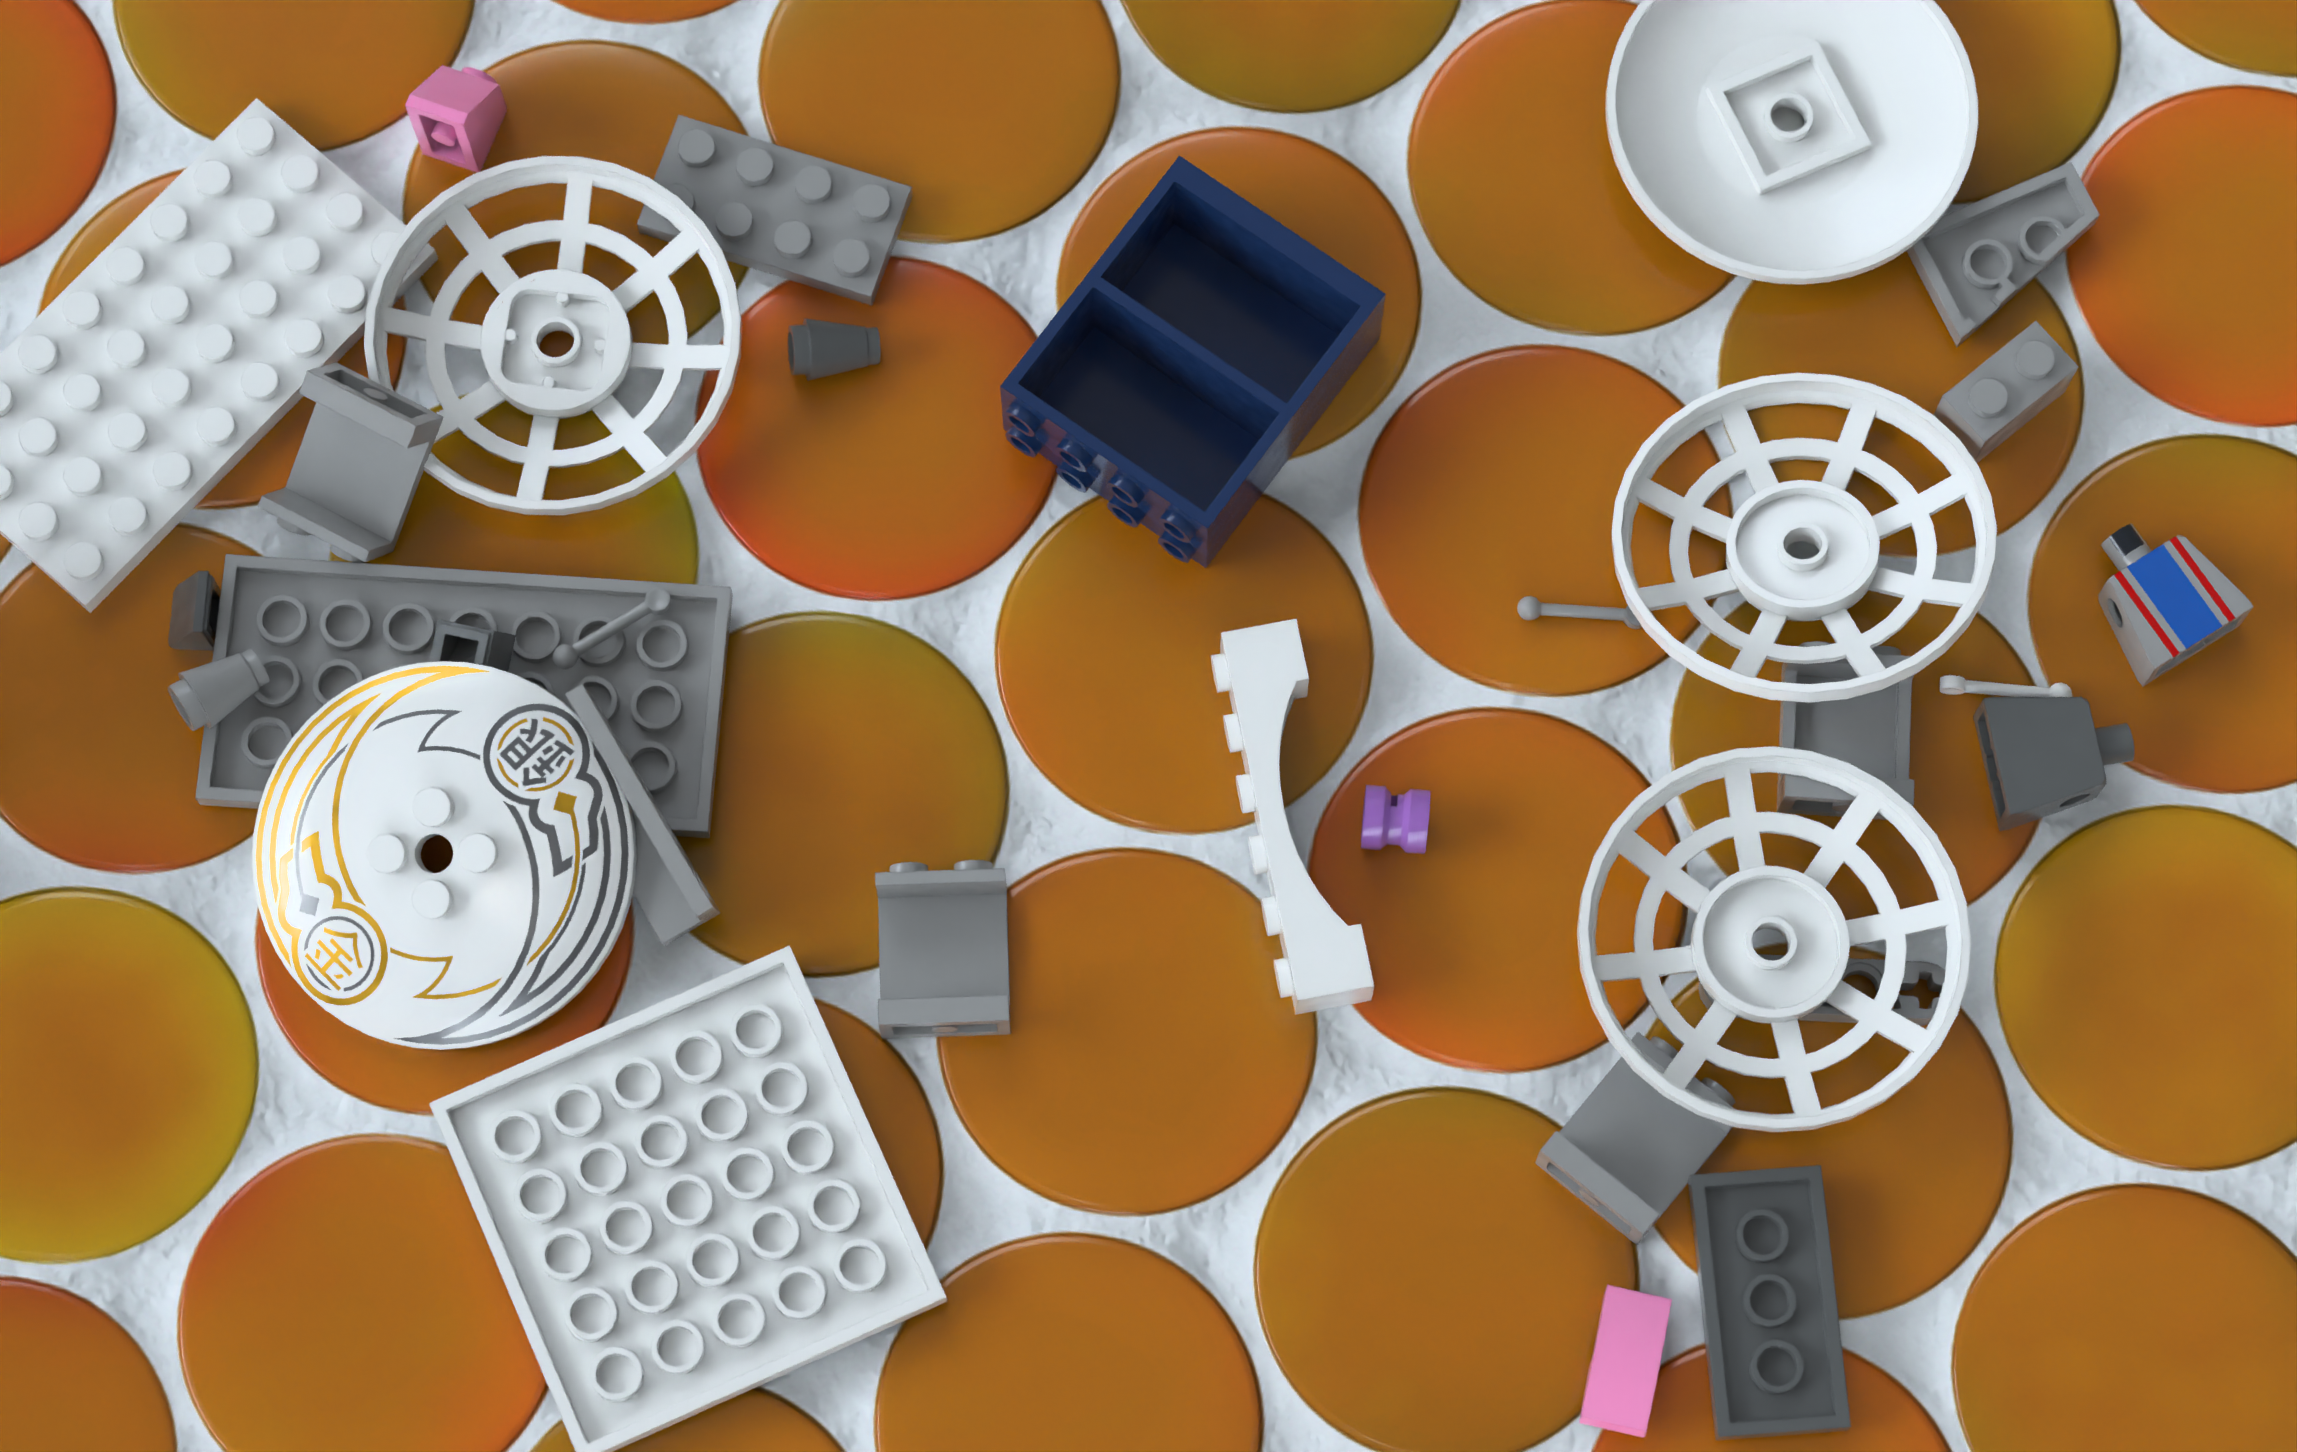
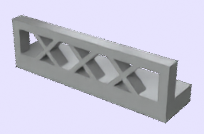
M581 684L565 693L569 699V702L566 704L579 716L631 805L637 844L636 878L633 895L661 943L666 946L721 912L593 694Z

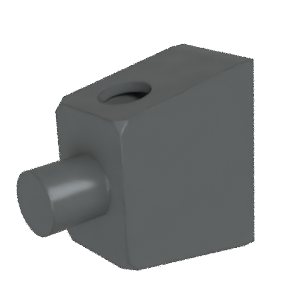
M2082 697L1984 698L1973 716L1999 831L2015 828L2097 798L2106 785L2104 766L2134 760V741L2128 724L2123 723L2095 728L2089 702Z

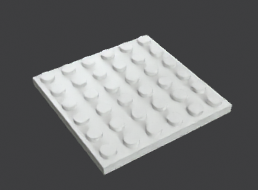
M790 945L429 1103L576 1452H613L947 1302L945 1292Z

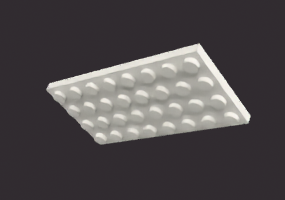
M256 98L0 353V534L91 613L303 397L299 392L307 370L338 362L364 335L366 308L375 276L391 245L407 225ZM428 243L411 263L397 290L394 304L438 260L435 249Z

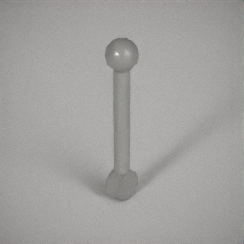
M661 587L650 589L645 595V602L575 644L559 645L553 652L554 663L562 669L572 668L576 664L579 655L649 613L654 615L666 613L671 606L669 593Z
M1533 596L1522 598L1517 605L1518 614L1522 619L1528 621L1538 618L1539 615L1618 620L1624 621L1629 628H1642L1629 606L1626 608L1540 603Z

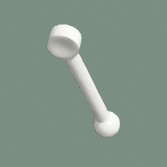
M1955 675L1942 676L1940 678V692L1948 695L1975 693L2007 697H2072L2071 688L2062 682L2055 683L2048 688L1971 681Z

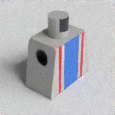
M2131 523L2117 530L2101 544V547L2119 572L2106 581L2098 594L2099 603L2142 687L2240 626L2254 607L2249 599L2182 535L2173 537L2152 551Z

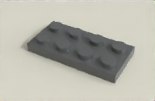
M1821 1165L1690 1175L1688 1178L1715 1441L1847 1431L1851 1427Z

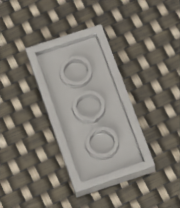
M681 115L677 118L654 178L655 182L678 196L704 222L722 249L726 260L868 305H873L913 197L911 186ZM644 204L637 222L639 233L667 242H671L681 233L668 219Z

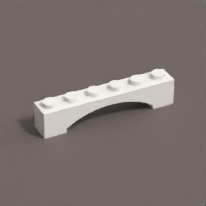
M1297 619L1221 632V654L1211 655V665L1217 692L1229 691L1233 714L1223 715L1224 729L1229 752L1241 751L1246 773L1236 776V786L1242 813L1254 812L1258 835L1248 837V843L1255 875L1266 873L1271 896L1261 898V907L1267 935L1279 934L1284 958L1274 960V970L1280 997L1292 996L1295 1015L1371 1001L1374 982L1362 925L1348 926L1332 910L1317 890L1298 855L1283 805L1279 766L1282 735L1294 699L1307 697L1309 684Z

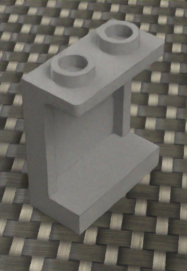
M1812 641L1802 643L1799 647L1830 645L1832 643ZM1876 646L1872 648L1885 668L1912 657L1901 655V651L1895 647ZM1844 658L1833 662L1813 664L1783 663L1781 682L1817 684L1846 681L1858 678L1859 676L1847 659ZM1914 675L1885 689L1849 699L1811 703L1781 701L1779 747L1813 751L1850 763L1883 781L1913 806L1915 780L1909 779L1911 692ZM1778 773V813L1843 817L1856 798L1829 784L1803 776ZM1877 812V814L1875 815V817L1873 818V819L1887 820V819H1885L1881 814H1879L1878 812Z

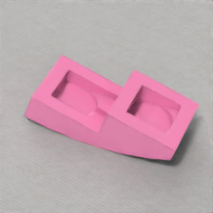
M1607 1285L1602 1302L1594 1352L1588 1370L1579 1423L1642 1438L1645 1437L1672 1299Z

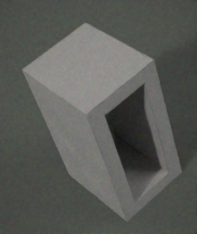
M2035 321L1942 396L1934 416L1961 440L1973 459L1978 463L2066 391L2078 365L2043 327Z

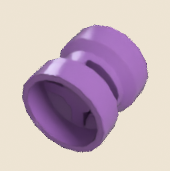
M1366 785L1361 849L1381 850L1388 844L1399 845L1406 853L1425 854L1430 812V790L1410 789L1405 794L1392 796L1386 786Z

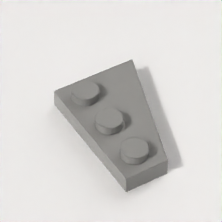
M2072 162L1942 216L1924 237L1906 251L1956 347H1958L2096 223L2100 214Z

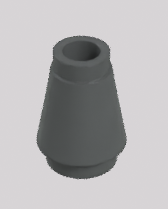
M804 318L803 325H789L788 358L792 375H806L807 380L810 381L867 367V365L880 364L881 348L877 327L865 328V326Z

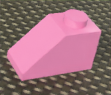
M443 65L409 95L405 104L422 154L477 173L483 167L507 111L500 85L497 84L493 77L471 67H464L462 71H458Z

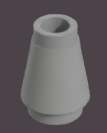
M250 648L241 654L237 653L178 673L180 680L169 685L167 688L181 717L192 731H195L204 725L212 729L235 708L258 691L259 687L265 685L270 680L260 659Z

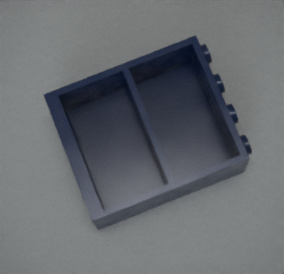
M1179 155L1001 384L1003 429L1007 431L1005 436L1015 448L1025 455L1034 458L1039 453L1057 465L1056 472L1076 490L1086 492L1090 488L1108 500V509L1122 522L1135 528L1141 523L1160 536L1158 539L1159 544L1176 559L1188 563L1192 558L1207 568L1380 339L1386 294Z

